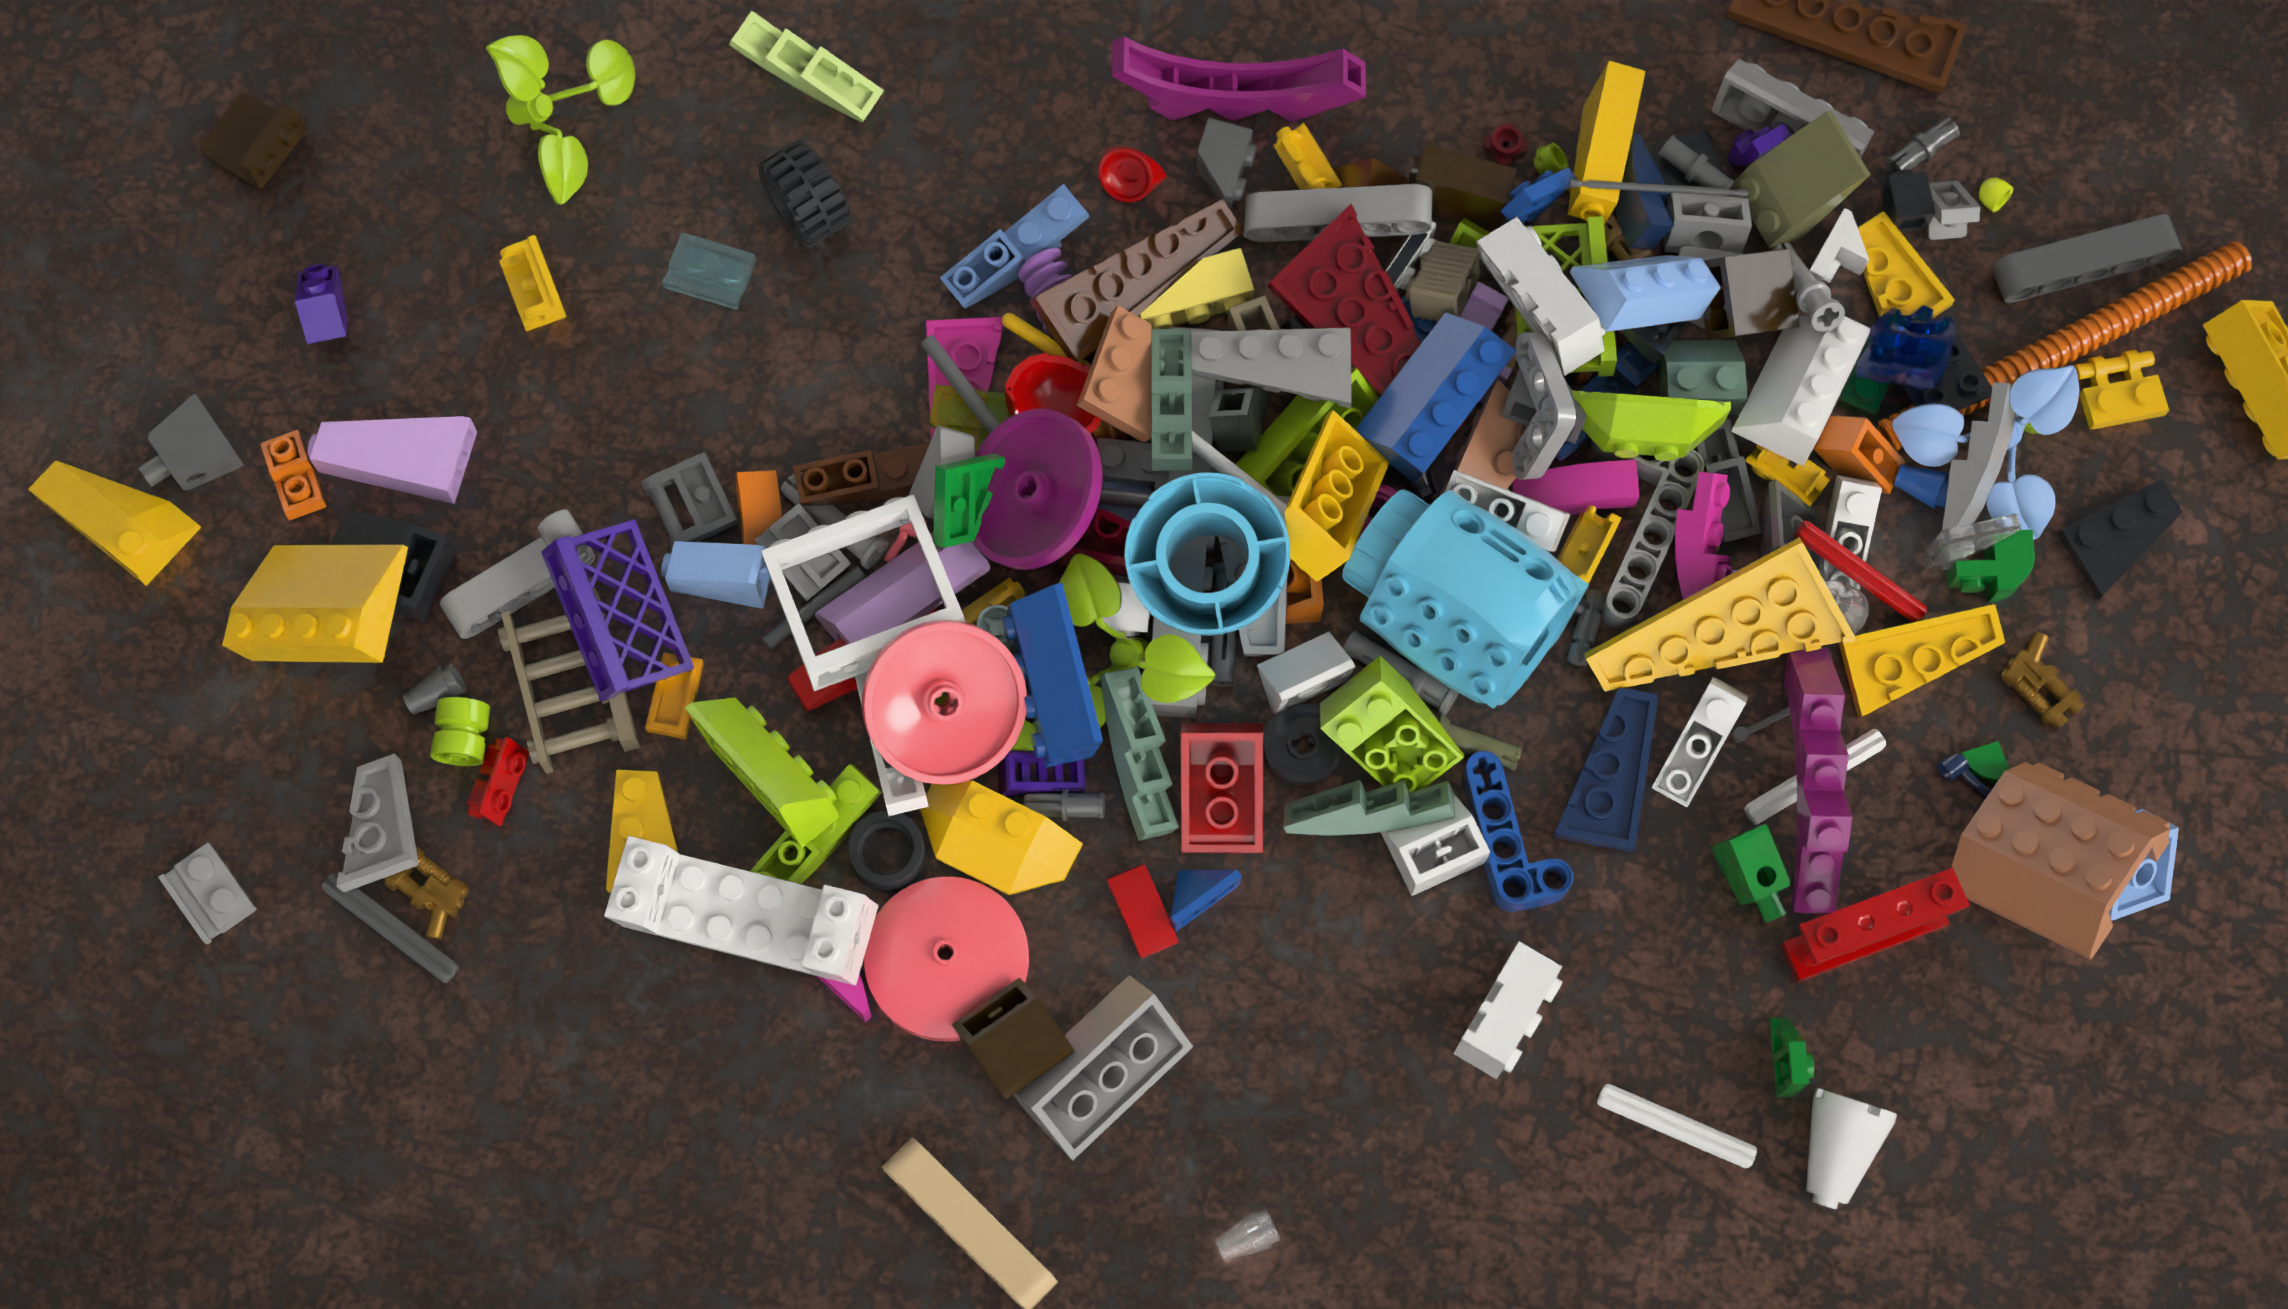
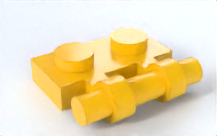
M2135 349L2124 351L2121 356L2104 359L2103 356L2092 357L2088 359L2087 363L2074 366L2077 371L2078 380L2090 378L2092 387L2084 388L2079 394L2090 430L2161 417L2167 414L2169 408L2159 375L2143 377L2141 368L2153 366L2155 363L2154 354L2151 350L2139 353ZM2124 372L2126 381L2109 383L2107 374Z

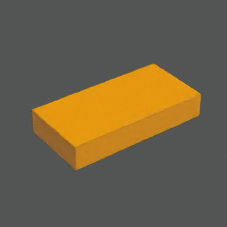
M663 652L662 664L668 667L679 665L675 654ZM690 657L694 669L656 682L645 727L647 732L682 739L687 738L691 717L685 707L696 700L704 666L703 659Z

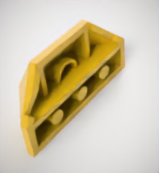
M973 780L955 784H932L926 794L928 807L920 808L936 859L1007 895L1064 881L1083 846V843L1047 817Z

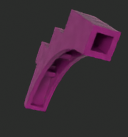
M1125 36L1112 41V77L1148 96L1149 108L1172 121L1209 108L1230 121L1269 109L1286 120L1294 122L1366 97L1365 62L1343 48L1317 56L1290 61L1224 63L1171 55L1141 45Z
M1828 648L1808 652L1803 649L1787 652L1783 682L1792 720L1797 778V838L1791 905L1794 913L1835 912L1843 852H1848L1853 818L1844 793L1849 754L1840 732L1845 693Z

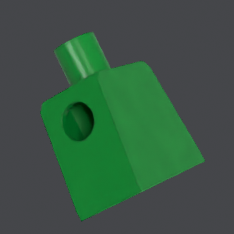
M1767 824L1741 832L1710 847L1741 905L1755 902L1765 923L1788 913L1778 891L1790 886V879ZM1757 875L1759 876L1760 884L1757 881Z

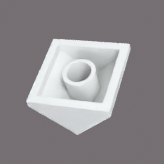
M1327 632L1258 664L1257 667L1270 708L1275 716L1287 710V707L1303 703L1345 683L1354 670L1355 665L1331 633Z

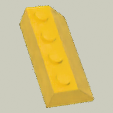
M2241 300L2203 324L2208 334L2206 342L2213 353L2218 356L2220 355L2226 366L2224 370L2225 376L2229 383L2235 389H2239L2245 400L2243 403L2244 410L2253 422L2258 423L2264 434L2262 442L2267 451L2272 456H2276L2278 460L2288 459V328L2272 301Z
M1334 410L1327 414L1285 508L1290 558L1316 582L1349 560L1389 465V461Z

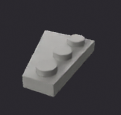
M391 754L357 767L349 813L353 815L349 837L344 838L342 852L346 855L343 872L338 873L336 887L343 893L419 865L401 759L395 754Z

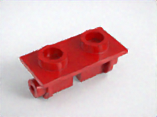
M505 737L504 740L495 738L494 743L488 745V750L479 772L490 776L489 781L476 779L470 797L466 802V806L469 807L467 815L476 819L485 817L500 827L511 807L512 797L520 776L526 768V761L529 755L528 750L509 737Z

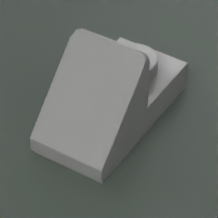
M1959 181L1929 183L1936 213L1927 228L1929 239L1965 237L1967 234V222L1980 221V206Z

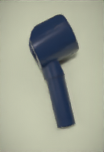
M1953 754L1937 765L1938 771L1947 781L1952 782L1961 776L1965 782L1970 784L1985 798L1991 792V789L1969 770V763L1963 755Z

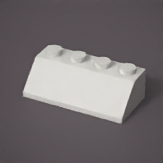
M1810 315L1799 317L1800 327L1782 330L1731 432L1801 466L1805 465L1871 331L1870 328L1845 316L1840 325L1828 332L1815 330L1810 324Z

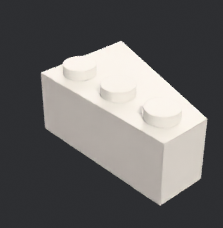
M1518 942L1454 1054L1495 1079L1498 1078L1503 1069L1511 1073L1522 1054V1051L1516 1048L1523 1035L1531 1038L1543 1017L1536 1013L1542 1001L1546 1000L1551 1003L1563 981L1556 978L1562 966L1525 944Z

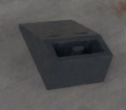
M348 510L345 511L330 545H405L408 547L394 612L422 623L425 622L457 553L449 538L442 534L412 523Z

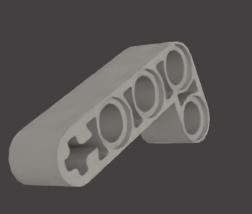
M560 510L546 517L538 526V532L541 536L539 539L452 590L442 598L440 607L460 638L467 639L479 634L502 620V613L509 612L512 614L555 588L541 551L556 539L566 536L572 538L583 535V532L568 510ZM587 545L576 547L580 560L590 566L595 560L592 548Z

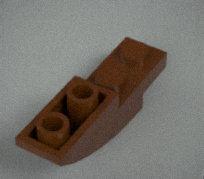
M930 442L872 454L871 450L793 466L801 506L839 505L909 495Z

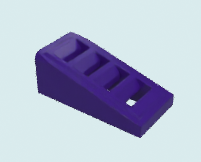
M1010 750L998 763L999 794L1003 796H1025L1027 793H1062L1063 789H1068L1069 793H1084L1086 791L1084 759L1069 762L1070 782L1063 781V764L1052 766L1053 782H1048L1047 768H1045L1043 757L1037 758L1034 751ZM1030 764H1036V782H1031ZM1015 765H1019L1020 782H1015Z

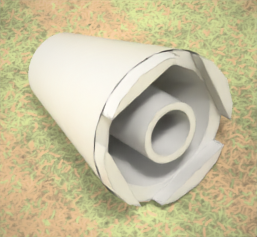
M1819 1088L1815 1089L1806 1191L1814 1193L1812 1202L1833 1209H1837L1839 1202L1848 1204L1893 1127L1897 1117L1896 1113Z

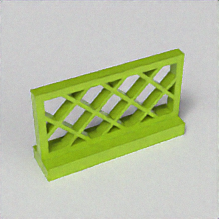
M1603 216L1588 217L1587 223L1531 226L1540 238L1544 251L1546 253L1550 251L1564 263L1561 266L1563 274L1569 267L1572 269L1576 266L1608 262ZM1562 236L1579 237V248L1570 257L1554 245ZM1579 257L1581 259V265L1576 262V260ZM1578 287L1577 290L1579 291V293H1580V295H1581L1582 292H1581L1580 288ZM1514 306L1518 338L1521 333L1532 332V330ZM1614 331L1606 332L1602 336L1604 352L1570 373L1597 371L1598 377L1614 376L1617 363Z

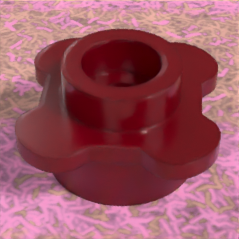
M1510 123L1501 124L1494 130L1492 135H1487L1483 139L1484 149L1491 151L1497 157V163L1509 166L1512 163V159L1518 154H1525L1529 147L1528 141L1522 139L1521 132ZM1507 142L1509 143V146L1504 147L1502 143Z

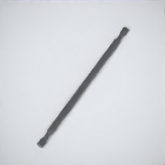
M1570 179L1568 183L1569 187L1583 186L1595 189L1717 196L1736 195L1738 197H1747L1748 195L1747 189L1730 190L1728 188L1593 180L1579 181L1575 179Z

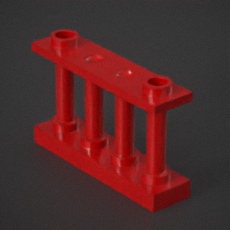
M1950 868L1802 923L1798 926L1802 935L1783 942L1781 948L1798 983L1943 929L1950 924L1947 915L1966 909L1970 904L1954 869Z

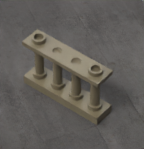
M593 588L596 599L601 601L596 588ZM509 612L501 614L504 627L499 628L498 633L504 652L511 650L533 739L527 740L533 764L540 762L546 774L552 773L554 770L550 755L609 738L612 739V742L619 740L625 752L641 748L626 692L602 701V704H610L613 717L606 718V723L545 739L540 720L541 717L600 701L595 687L592 686L536 702L530 680L586 664L580 650L526 665L521 643L571 630L569 621L565 614L517 628Z

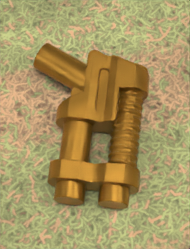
M2034 632L2027 650H2021L2015 658L2012 657L2007 664L2008 668L2004 669L2001 676L2003 677L2002 680L2009 687L2013 686L2023 696L2022 698H2025V701L2036 710V713H2039V716L2042 717L2040 720L2046 727L2051 724L2057 731L2069 720L2063 714L2066 710L2074 716L2085 705L2080 700L2082 695L2076 689L2071 691L2056 675L2059 671L2054 665H2044L2040 661L2048 641V636L2040 632ZM2045 686L2059 703L2052 707L2040 695L2041 693H2038L2041 687Z
M416 846L419 865L385 877V885L392 891L399 889L411 898V905L416 909L427 908L431 911L425 937L440 941L447 915L452 918L457 916L458 910L464 904V898L468 895L469 888L459 878L454 879L448 872H445V870H442L441 867L433 863L432 860L426 858L425 852ZM415 869L421 871L428 878L423 886L409 877L410 873Z

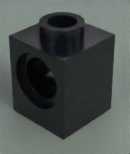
M1900 170L1888 176L1880 191L1885 214L1900 232L1927 229L1936 214L1927 171L1913 173L1912 170Z

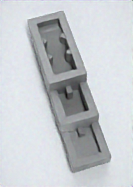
M1993 382L1988 422L1972 421L1967 460H1951L1941 538L1950 542H1963L1983 509L2000 472L2016 413L2012 410L2009 400L2010 390L2013 385L2009 383Z

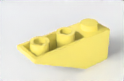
M1241 248L1208 256L1200 260L1140 314V318L1150 323L1151 329H1172L1174 325L1189 322V324H1199L1207 321L1212 315L1223 312L1228 314L1230 307L1253 300L1254 287Z

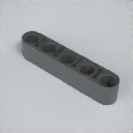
M2162 214L2012 253L1996 260L1991 265L2004 302L2012 303L2161 264L2179 256L2183 249L2169 215Z

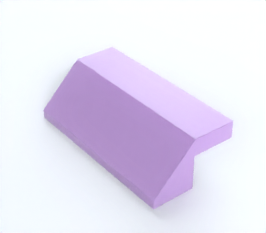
M917 542L815 612V616L835 641L842 638L848 645L921 618L942 604L943 601L919 542ZM972 542L946 548L935 545L954 594L990 570L989 562Z

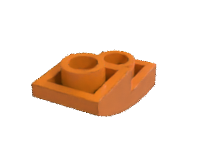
M298 430L260 443L269 473L275 482L284 513L289 521L327 507Z
M776 470L735 472L737 508L741 515L742 544L757 545L754 540L782 517Z

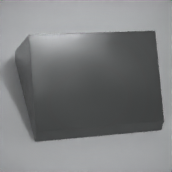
M1777 480L1768 483L1758 514L1762 533H1760L1761 558L1795 540L1794 533L1805 520L1822 530L1821 515L1805 504ZM1805 546L1825 581L1824 559Z

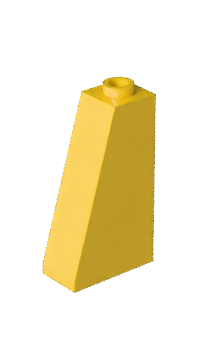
M1612 61L1607 62L1583 106L1574 175L1579 181L1622 182L1645 71ZM1583 186L1572 187L1568 215L1587 221L1588 217L1603 216L1605 225L1617 205L1620 190L1595 189Z

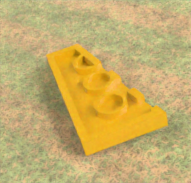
M1995 604L1857 635L1855 637L1858 642L1848 644L1838 642L1857 716L1860 718L2004 644L2005 640Z

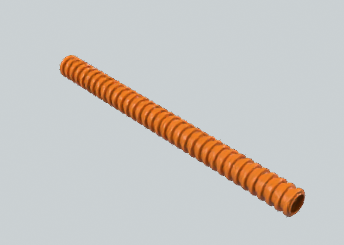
M2231 241L2227 246H2222L2217 251H2212L2207 256H2202L2197 261L2178 268L2176 272H2170L2166 277H2161L2156 282L2149 283L2146 288L2141 287L2136 293H2129L2125 298H2119L2115 303H2110L2105 308L2098 309L2095 314L2090 313L2086 315L2085 319H2078L2074 324H2068L2064 329H2058L2054 335L2049 334L2045 336L2044 340L2039 339L2033 345H2027L2023 350L2015 351L2013 356L2007 355L2002 361L1998 360L1992 366L1984 367L1982 372L1993 387V382L2013 385L2020 376L2029 371L2057 368V366L2063 367L2068 362L2075 361L2078 356H2085L2088 351H2094L2098 346H2104L2109 341L2116 340L2119 335L2124 336L2129 330H2136L2139 325H2145L2150 320H2155L2160 315H2165L2170 310L2177 309L2180 304H2186L2190 299H2196L2201 294H2206L2211 289H2216L2221 284H2226L2231 279L2249 272L2252 266L2251 256L2243 244L2238 241ZM1991 398L1961 409L1958 412L1962 416L1964 414H1971L1975 409L1983 408L1985 403L1990 404ZM1903 408L1899 414L1893 413L1888 419H1882L1878 422V431L1896 451L1901 449L1902 444L1892 428V422L1898 415L1908 410V408Z

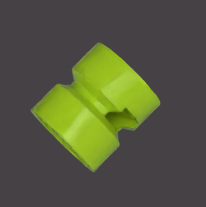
M445 697L437 701L434 723L441 730L435 732L432 738L430 757L437 762L455 766L481 765L484 762L486 744L484 743L485 738L480 734L488 729L490 706L482 701L469 698Z

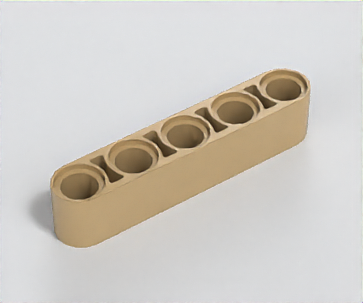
M913 1137L882 1166V1169L1022 1309H1032L1058 1283L1054 1276Z

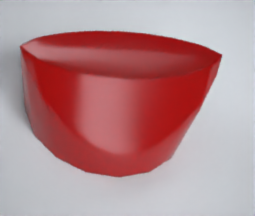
M1126 146L1109 147L1104 151L1099 164V179L1102 187L1110 196L1122 202L1140 201L1167 177L1166 172L1155 160L1141 151Z

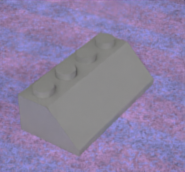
M1738 59L1726 73L1711 112L1745 130L1753 129L1756 132L1766 126L1773 130L1785 124L1791 135L1826 111H1832L1860 158L1875 132L1867 128L1866 124L1861 120L1839 113L1826 101L1813 99L1800 92L1794 84L1780 81L1767 74L1760 66L1754 63H1746L1741 59Z
M1129 975L1065 1034L1075 1052L1027 1084L1022 1090L1014 1093L1013 1096L1027 1114L1073 1161L1193 1046L1155 994Z

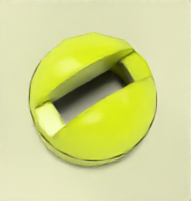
M1989 178L1980 187V201L1991 211L1996 212L2007 202L2013 192V187L2002 179Z

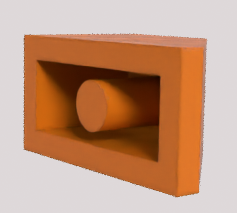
M1829 416L1813 448L1832 470L1847 477L1876 482L1882 488L1881 493L1883 494L1891 493L1900 467L1905 463V460L1867 418Z

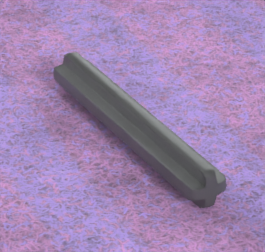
M337 872L331 873L325 879L322 889L443 983L449 982L457 973L459 967L453 960L360 889L355 888L343 893L337 888Z

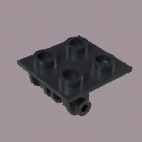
M1958 334L1888 361L1890 369L1896 376L1895 379L1891 380L1893 391L1896 394L1903 393L1908 395L1914 407L1926 404H1944L1959 411L1991 398V384Z

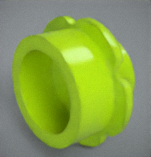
M1551 143L1536 149L1534 165L1540 175L1549 170L1555 174L1569 167L1566 155L1557 144Z

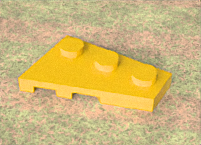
M1884 211L1858 227L1869 258L1863 274L1890 343L1895 344L1952 306L1955 299Z
M616 770L606 882L608 893L612 892L628 836L667 845L678 852L658 772Z

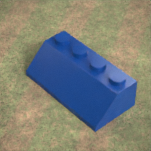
M1445 312L1355 431L1381 453L1391 466L1415 483L1444 448L1516 353V350L1485 326Z
M1059 583L1010 603L1006 612L1007 616L1002 617L1006 640H1013L1017 654L1014 655V658L1025 680L1027 697H1024L1026 718H1033L1036 733L1031 735L1033 749L1037 758L1043 757L1045 768L1091 758L1103 742L1062 583Z

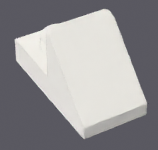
M1845 208L1810 269L1811 274L1818 281L1824 280L1830 283L1839 266L1861 275L1869 262L1853 214Z

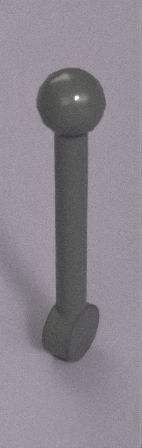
M1789 707L1748 727H1736L1732 733L1733 740L1737 743H1744L1750 734L1790 715Z

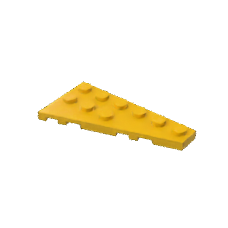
M1799 537L1584 653L1606 692L1616 690L1619 687L1626 688L1651 683L1656 678L1679 674L1681 677L1695 674L1694 671L1712 667L1722 669L1777 658L1782 653L1803 649L1808 652L1821 649L1823 645L1838 642L1848 644L1858 641Z

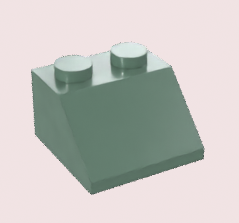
M1673 340L1658 359L1661 362L1658 368L1660 397L1731 402V410L1728 415H1740L1748 395L1745 360L1736 340Z

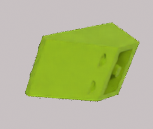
M1381 656L1377 657L1320 703V729L1383 786L1404 780L1409 793L1423 789L1464 758V754L1409 682Z

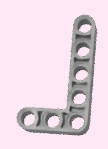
M1591 440V451L1597 459L1602 462L1636 460L1638 478L1657 486L1604 601L1601 616L1605 624L1612 629L1624 630L1630 627L1643 606L1675 535L1677 510L1687 509L1697 486L1698 473L1704 470L1703 458L1695 450L1689 452L1685 457H1678V459L1673 461H1660L1657 459L1647 461L1641 458L1640 455L1634 458H1620L1615 456L1614 453L1603 452ZM1684 466L1691 471L1692 476H1680L1674 467ZM1663 499L1670 500L1676 505L1677 510H1665L1659 501ZM1644 534H1656L1662 543L1659 545L1650 544L1645 540ZM1628 568H1641L1645 572L1646 578L1636 579L1632 577L1628 572ZM1614 601H1623L1628 604L1631 612L1626 614L1619 613L1614 609L1612 603Z

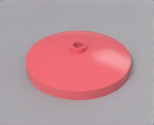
M935 620L903 631L879 652L868 671L864 683L862 714L872 743L881 756L896 770L912 779L925 783L955 784L971 780L986 773L1010 752L1021 733L1025 721L1026 706L1024 697H1027V690L1022 671L1016 659L995 636L967 622ZM943 692L947 693V698L943 703H934L936 697H941Z
M950 876L935 877L916 882L904 888L881 908L875 917L865 951L864 968L868 986L874 1000L882 1012L894 1024L906 1032L923 1039L942 1042L959 1041L960 1039L951 1024L1019 977L1026 984L1029 970V948L1019 917L1009 903L998 893L970 879ZM949 948L953 956L948 960L940 959L938 956L941 955L942 949Z

